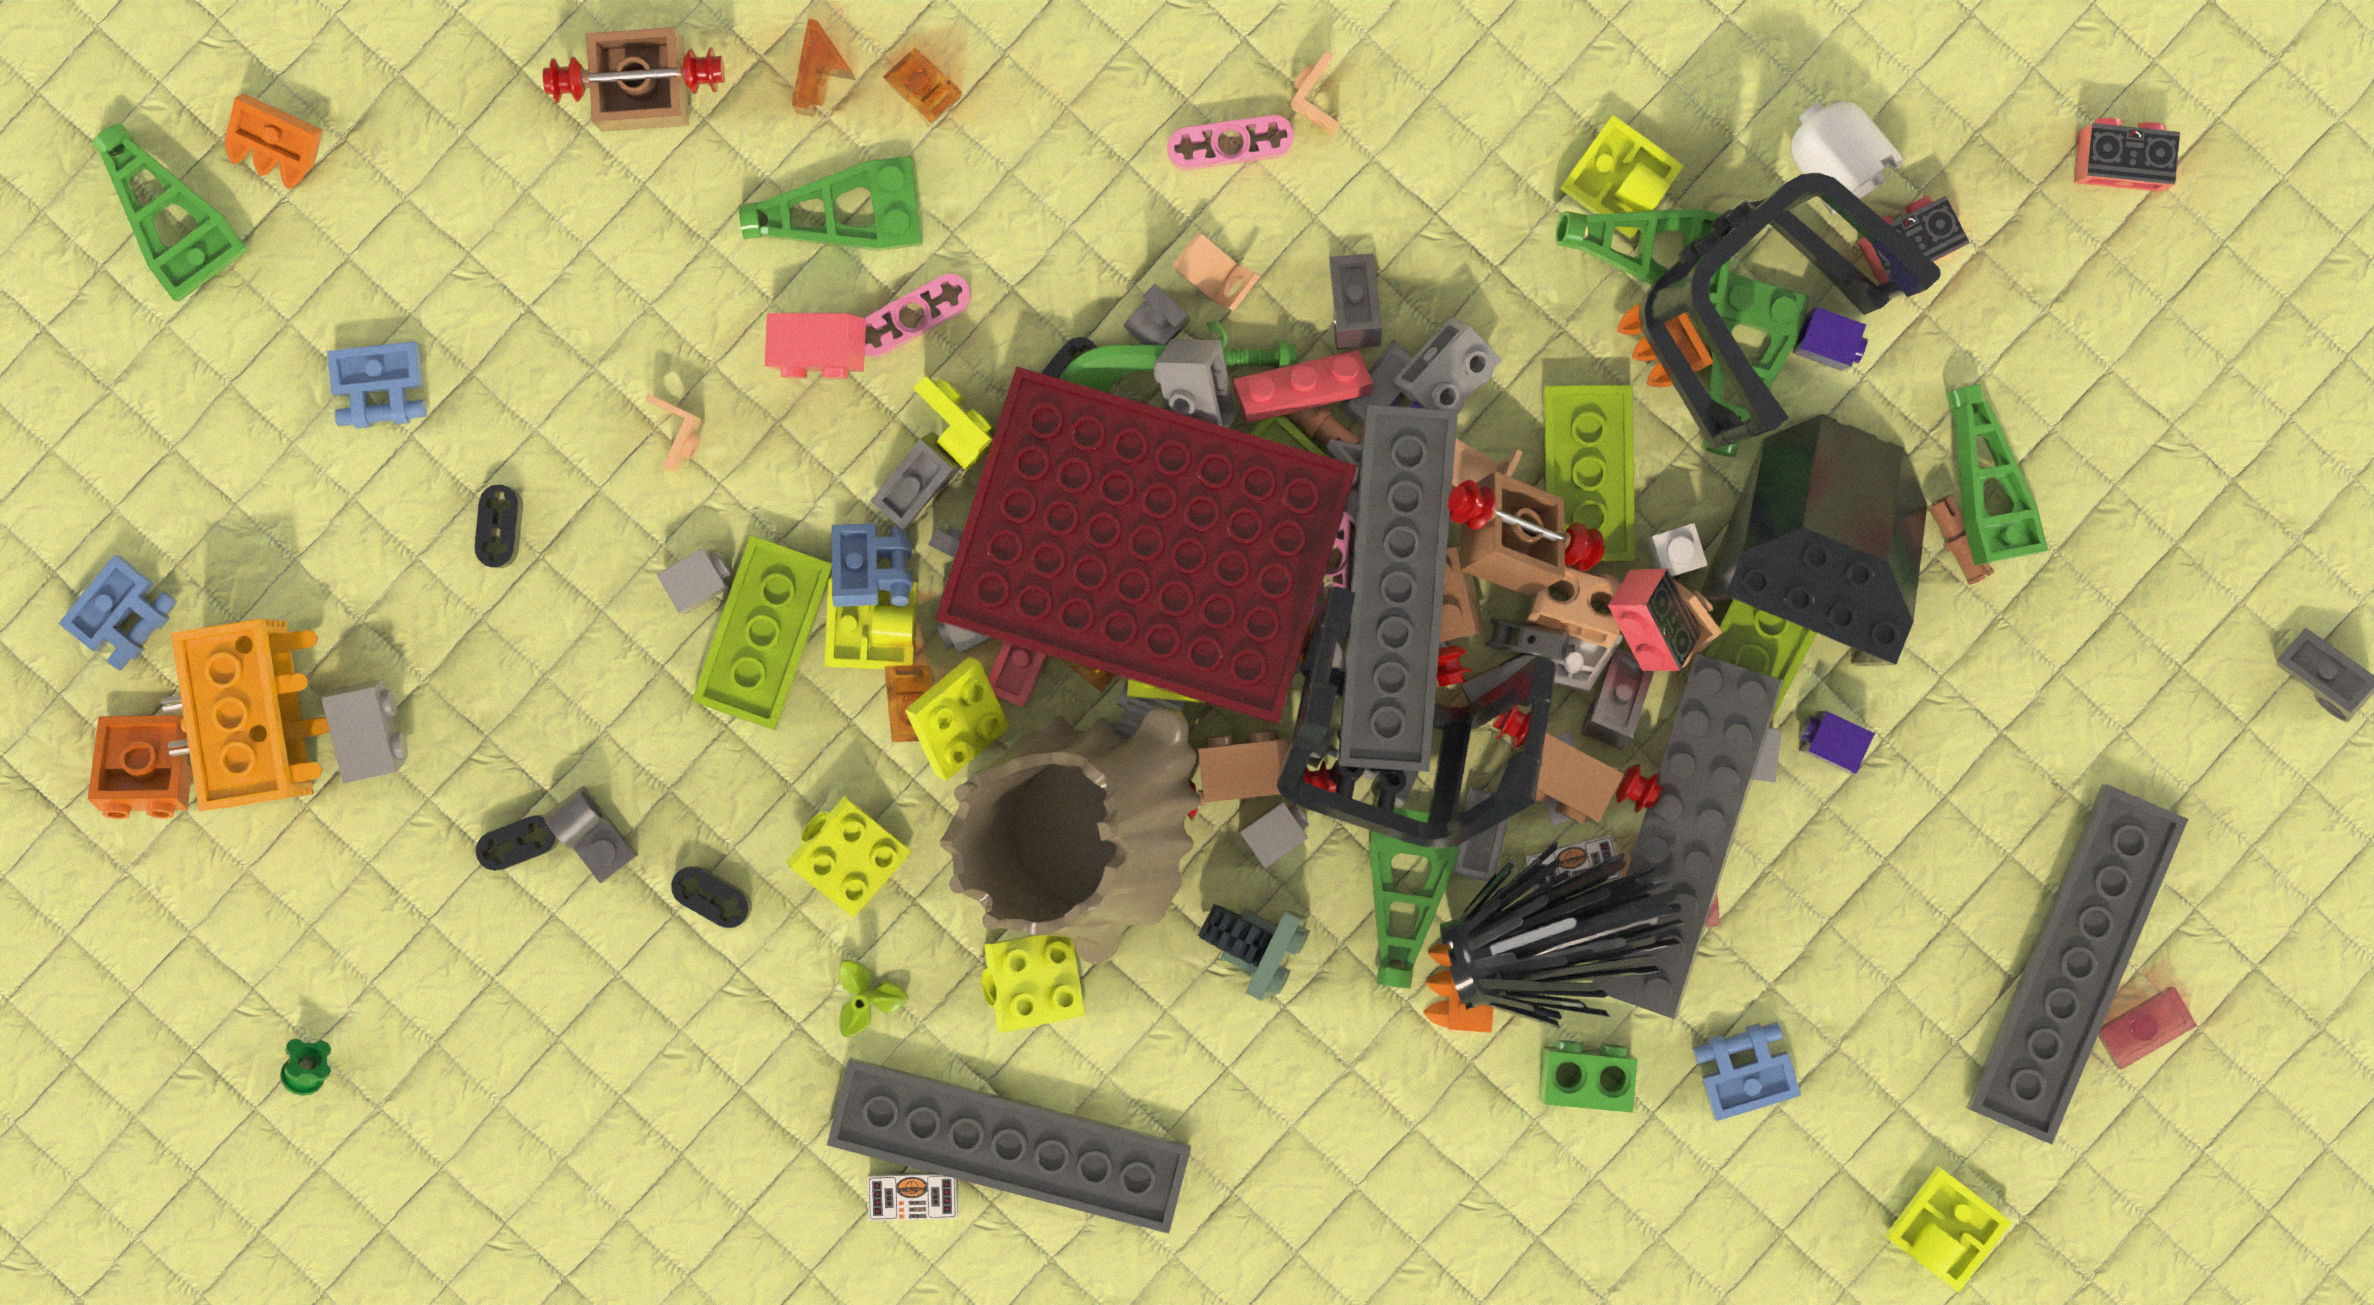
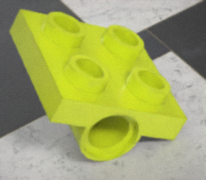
M1612 115L1559 189L1594 214L1653 211L1684 165ZM1615 227L1616 230L1630 240L1638 231V228Z
M925 376L913 389L950 424L937 440V444L966 471L984 454L987 455L989 453L993 440L991 434L996 428L979 411L972 408L967 412L960 405L965 397L947 380L940 377L935 381Z
M828 579L824 667L914 671L918 583L913 582V589L909 592V603L905 606L893 605L891 602V592L888 590H878V605L833 607L832 579Z
M970 656L905 709L935 775L945 781H948L1010 728L981 662Z
M844 796L830 813L822 811L808 822L801 834L802 844L786 863L794 872L854 918L912 851L848 797Z
M1029 935L984 944L988 968L982 972L981 985L987 1004L995 1010L998 1032L1006 1033L1085 1016L1074 945L1068 937Z
M1937 1166L1885 1234V1237L1959 1293L2012 1222L1945 1170Z

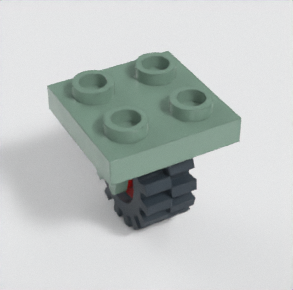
M1213 904L1198 936L1207 943L1224 951L1221 956L1222 959L1254 975L1245 993L1262 1001L1269 998L1271 994L1276 996L1277 993H1281L1291 970L1285 968L1290 954H1300L1310 934V930L1304 928L1308 918L1294 911L1284 912L1278 925L1247 909L1240 915L1220 905Z

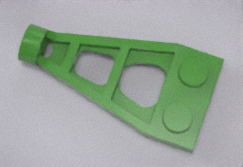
M114 124L101 131L93 139L92 144L102 156L146 264L174 301L180 302L249 251L224 215L137 145L123 124ZM145 169L150 171L164 186L165 191L147 205L142 206L130 187V179ZM176 204L194 217L196 229L172 247H167L162 243L155 227V216L169 205Z
M911 156L866 161L763 202L739 204V218L744 240L766 237L877 251L923 245ZM857 188L867 189L871 193L873 222L863 228L845 226L839 223L835 218L834 203L841 194ZM813 199L823 201L826 220L824 226L819 228H799L792 224L790 210L795 204ZM760 213H765L768 217L766 227L761 225Z
M1701 209L1592 215L1564 211L1559 218L1555 238L1558 246L1581 250L1652 285L1668 270V268L1656 263L1652 258L1655 235L1661 231H1680L1685 235V248L1696 238L1699 237L1701 239L1712 230L1710 225L1722 214ZM1586 226H1587V228H1588V235H1587V237H1586L1585 239H1583V238H1584V235H1585ZM1615 227L1640 229L1636 257L1612 249L1611 244ZM1730 259L1711 278L1709 296L1713 305L1716 303L1723 304Z
M1728 272L1723 304L1716 303L1714 307L1730 333H1732L1735 326L1743 325L1769 334L1770 345L1759 363L1751 365L1769 389L1798 339L1810 296ZM1709 347V355L1714 363L1709 365L1708 394L1715 402L1734 411L1740 421L1751 418L1744 404L1741 407L1724 403L1722 400L1725 372ZM1704 437L1701 448L1721 456L1736 457L1740 441L1714 449L1709 446Z
M1980 384L1972 385L1947 393L1950 411L1955 416L1963 524L1974 565L1978 566L2048 551L2037 506L1988 401H1985L1982 386ZM1977 436H1983L1994 459V467L1983 469L1979 467L1976 447ZM1995 478L2002 484L2011 505L2009 513L1992 516L1987 512L1983 485L1986 479Z
M1394 807V813L1427 823L1428 812ZM1371 831L1369 858L1380 961L1376 980L1377 984L1411 989L1413 967L1456 865L1459 845L1446 848L1423 847ZM1400 853L1423 856L1429 860L1431 871L1423 889L1418 893H1401L1394 887L1391 861L1395 855ZM1396 901L1415 904L1419 908L1414 932L1406 938L1394 936L1389 929L1390 906ZM1398 959L1403 962L1404 969L1388 966V963L1391 960Z

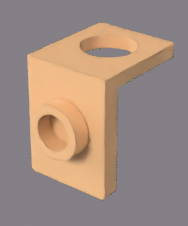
M1325 51L1314 68L1307 64L1297 77L1293 86L1298 91L1292 99L1291 108L1334 137L1338 132L1340 124L1306 101L1332 64L1333 55Z
M1197 233L1172 265L1179 274L1208 299L1231 311L1238 307L1260 278L1254 271L1236 264L1201 233ZM1243 280L1240 288L1233 295L1229 296L1233 286Z
M648 394L645 399L646 401L684 418V422L663 464V467L678 473L684 459H692L698 449L701 436L697 432L703 420Z
M1456 438L1452 485L1457 487L1466 480H1473L1477 483L1495 471L1512 477L1523 452L1516 449L1498 464Z
M1674 580L1701 634L1682 666L1685 667L1695 658L1696 653L1699 654L1722 631L1709 615L1713 607L1707 599L1697 590L1691 593Z

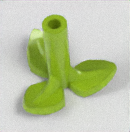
M853 960L842 961L839 969L840 983L844 990L855 994L851 1002L843 1005L839 1015V1027L843 1037L857 1035L871 1023L870 1006L872 1004L884 1013H892L904 1007L908 1002V994L898 984L885 981L874 990L869 989L871 982V972L869 969Z

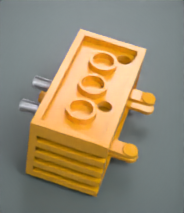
M254 619L171 633L180 695L162 698L161 704L182 702V704L164 706L162 710L165 713L183 710L184 717L181 718V728L183 732L187 733V739L171 741L168 744V748L189 746V748L171 750L169 754L172 757L190 754L199 812L314 794L312 780L321 776L322 767L317 762H309L305 737L327 734L330 730L326 717L302 720L298 691H302L307 687L308 678L302 673H295L292 650L314 647L318 642L317 634L312 630L289 633L287 621Z

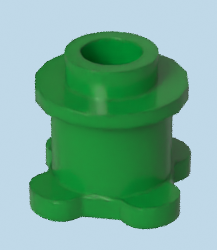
M299 1039L290 1040L285 1048L289 1059L281 1068V1083L286 1090L300 1096L312 1095L320 1090L324 1081L330 1075L331 1068L327 1065V1057L330 1055L331 1047L322 1040L315 1043H304Z

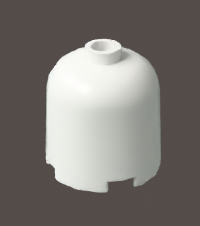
M1848 101L1834 102L1825 108L1821 102L1811 106L1799 117L1802 125L1795 132L1790 144L1791 156L1802 174L1818 172L1834 177L1859 199L1868 195L1886 180L1881 172L1890 164L1894 169H1898L1904 162L1901 154L1867 113L1857 104ZM1820 198L1830 214H1837L1835 210Z

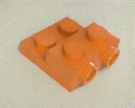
M184 715L98 717L88 800L99 811H102L103 816L111 819H127L130 817L131 811H147L146 814L148 816L168 819L174 817L175 810H188L192 768L187 763L188 754L172 757L169 751L189 748V746L168 748V744L171 741L187 739V733L183 732L181 728V718Z

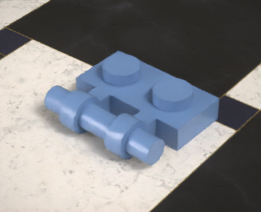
M414 341L327 351L331 395H349L351 408L335 410L337 426L354 425L356 429L369 428L372 423L393 421L395 425L410 423L412 418L427 416L425 400L408 401L406 389L424 387L419 343ZM389 391L390 403L368 404L367 393Z
M876 523L832 525L833 607L878 605V590H888L891 592V602L895 606H905L909 603V592L913 589V574L908 570V560L912 557V542L908 539L907 528L902 530L899 526L894 525L890 528V537H877ZM877 558L889 559L891 569H877Z
M114 555L58 624L92 651H100L104 644L109 641L116 649L107 659V662L121 671L131 658L136 660L145 649L142 645L156 628L162 629L170 619L167 614L177 601L166 592H162L153 604L144 598V595L154 583L123 557ZM134 610L141 616V619L127 635L118 627Z
M1777 1022L1762 1027L1759 1023L1745 1027L1746 1032L1723 1038L1722 1035L1708 1038V1043L1692 1048L1697 1064L1714 1060L1718 1072L1701 1076L1712 1115L1716 1121L1801 1096L1789 1053L1784 1051L1770 1055L1767 1043L1782 1039V1033ZM1752 1048L1755 1057L1754 1061L1732 1066L1729 1055Z

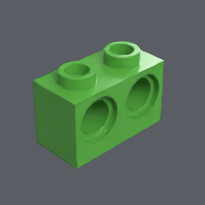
M1556 1040V1047L1544 1046L1539 1099L1545 1105L1633 1113L1638 1059L1631 1054H1626L1627 1047L1600 1044L1599 1051L1582 1050L1583 1043L1569 1040ZM1564 1062H1574L1577 1066L1575 1079L1566 1084L1557 1082L1555 1074L1558 1066ZM1609 1066L1619 1067L1621 1071L1619 1083L1611 1088L1602 1087L1600 1084L1601 1072Z

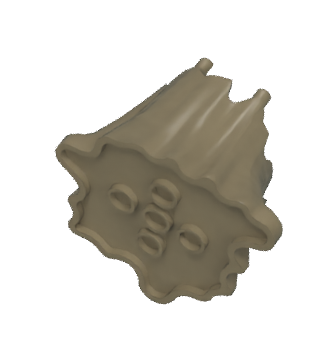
M1172 707L1155 708L1145 715L1136 734L1129 738L1117 736L1111 728L1109 721L1104 717L1097 719L1088 730L1080 731L1074 729L1063 716H1055L1046 728L1022 735L1005 755L987 767L974 772L964 784L955 788L954 796L959 802V808L940 840V846L950 853L953 859L954 876L949 881L950 889L954 893H963L977 900L984 907L985 914L982 918V923L986 929L1002 928L1024 931L1031 935L1068 937L1072 941L1077 954L1086 962L1091 964L1101 963L1112 958L1117 952L1121 935L1126 927L1130 925L1153 926L1165 917L1170 902L1182 884V877L1179 873L1180 860L1193 848L1194 842L1186 833L1184 820L1190 811L1197 809L1201 798L1189 784V774L1197 761V753L1188 744V723L1185 716L1178 709Z

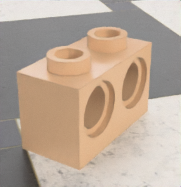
M1565 565V578L1532 596L1525 623L1566 630L1569 633V637L1610 648L1618 637L1620 628L1608 605L1621 585L1620 580L1607 574H1597L1594 576L1578 571L1574 565ZM1557 588L1562 590L1567 596V601L1553 599L1548 589ZM1591 601L1603 602L1608 607L1609 614L1596 612L1591 605Z

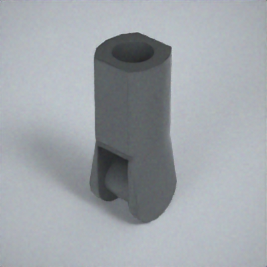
M1490 619V624L1494 625L1491 641H1486L1485 646L1521 654L1564 660L1569 642L1568 631L1508 620ZM1511 628L1520 629L1517 646L1508 644Z
M1518 654L1500 663L1498 666L1495 665L1466 679L1465 682L1459 683L1468 703L1471 704L1509 679L1534 657L1527 654Z

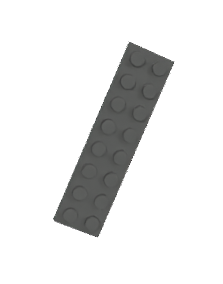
M1365 405L1351 591L1356 592L1347 638L1338 754L1339 766L1429 772L1450 518L1448 499L1452 492L1458 411Z
M1696 653L1658 772L1656 783L1662 786L1661 791L1653 806L1646 810L1626 873L1627 876L1657 864L1654 872L1637 878L1639 879L1638 885L1642 886L1666 878H1672L1669 886L1646 893L1655 895L1673 890L1676 892L1677 897L1669 902L1668 905L1680 904L1682 910L1676 915L1659 919L1656 925L1677 919L1686 924L1656 933L1654 937L1656 942L1676 938L1681 942L1680 944L1599 960L1601 962L1650 954L1656 958L1654 962L1627 968L1656 966L1661 970V972L1593 980L1592 983H1595L1598 989L1604 990L1607 996L1671 1019L1677 1018L1784 680Z
M2101 785L1969 1099L1967 1109L2051 1145L2053 1144L2186 827L2188 818L2110 785Z
M855 1058L848 1060L827 1146L1168 1234L1171 1229L1191 1151V1145Z

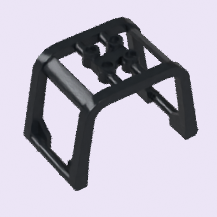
M1818 172L1801 174L1778 187L1769 197L1761 201L1749 202L1745 200L1733 210L1728 209L1710 225L1712 229L1701 239L1699 237L1679 252L1678 256L1680 259L1652 283L1642 297L1639 309L1641 331L1709 446L1714 449L1732 445L1775 430L1789 418L1750 365L1710 301L1709 296L1710 281L1716 271L1768 224L1818 267L1863 315L1881 309L1890 300L1905 294L1907 297L1923 292L1940 278V268L1834 177ZM1816 196L1820 197L1875 246L1890 262L1891 280L1883 282L1878 286L1874 284L1789 210ZM1689 311L1751 418L1740 421L1734 411L1715 402L1711 398L1665 327L1664 322Z
M1337 586L1330 587L1302 657L1300 668L1305 680L1293 738L1278 774L1276 786L1280 794L1290 802L1305 809L1407 843L1433 848L1458 846L1533 805L1536 799L1540 767L1542 765V754L1556 672V664L1553 661L1539 656L1534 657L1509 679L1468 706L1448 707L1435 703L1433 728L1442 729L1443 733L1427 823L1394 813L1396 796L1406 786V776L1403 770L1339 766L1337 759L1330 769V777L1336 784L1335 793L1304 781L1307 761L1329 730L1335 695L1343 697L1345 672L1333 668L1332 664L1336 643H1341L1348 633L1356 592ZM1517 704L1526 708L1532 704L1524 752L1518 753L1509 760L1498 789L1494 794L1456 817L1471 730L1481 727ZM1339 728L1338 733H1337V736H1338L1339 741H1340V728ZM1365 769L1380 771L1371 783V791L1378 799L1376 806L1352 799L1355 782L1364 774Z

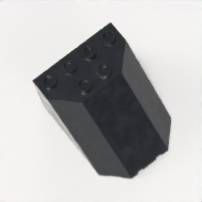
M1824 414L1764 438L1700 593L1708 602L1733 598L1854 648L1856 652L1851 663L1856 666L1896 665L1914 623L1927 512V502L1904 447L1892 442L1882 441L1877 436L1851 425H1843L1837 422L1836 419Z

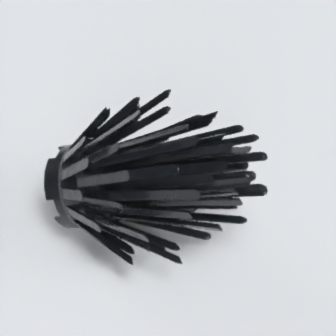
M1558 841L1552 844L1489 899L1511 874L1514 863L1513 859L1509 860L1497 875L1496 872L1459 918L1440 924L1443 945L1450 944L1451 949H1448L1451 962L1449 968L1462 1004H1465L1466 1010L1485 1005L1556 1028H1560V1025L1555 1019L1560 1020L1562 1016L1559 1011L1548 1008L1610 1017L1606 1010L1589 1008L1578 999L1545 995L1605 998L1607 993L1604 990L1598 989L1595 983H1581L1577 981L1661 972L1656 966L1627 968L1654 962L1656 958L1650 954L1588 964L1581 963L1680 944L1681 942L1676 938L1657 942L1654 938L1656 933L1686 924L1677 919L1656 925L1659 919L1681 912L1682 907L1680 904L1668 905L1669 902L1676 899V892L1669 890L1655 895L1646 893L1669 886L1672 878L1639 886V879L1637 878L1654 872L1657 866L1655 864L1585 891L1607 881L1609 875L1624 869L1626 861L1623 860L1625 853H1620L1571 877L1570 871L1566 870L1507 907L1560 867V859H1555L1547 866L1546 864L1540 865L1557 850Z

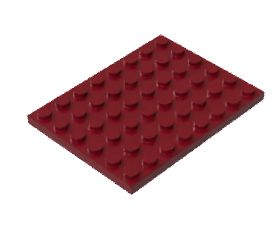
M1016 366L935 620L946 625L1279 725L1356 476L1357 465Z

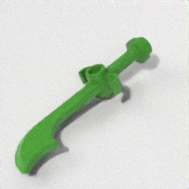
M1216 321L1206 323L1210 332L1221 333L1218 340L1221 341L1226 368L1230 365H1274L1275 369L1297 363L1295 344H1288L1287 340H1277L1274 350L1223 349L1228 341L1224 327ZM1167 345L1101 346L1089 350L1073 360L1063 371L1059 379L1108 393L1113 384L1127 374L1139 371H1154L1155 361Z

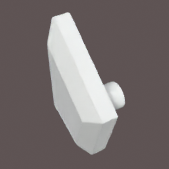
M1619 634L1610 648L1573 637L1569 638L1564 660L1551 659L1556 664L1554 684L1589 693L1614 653L1615 648L1620 644L1623 636Z

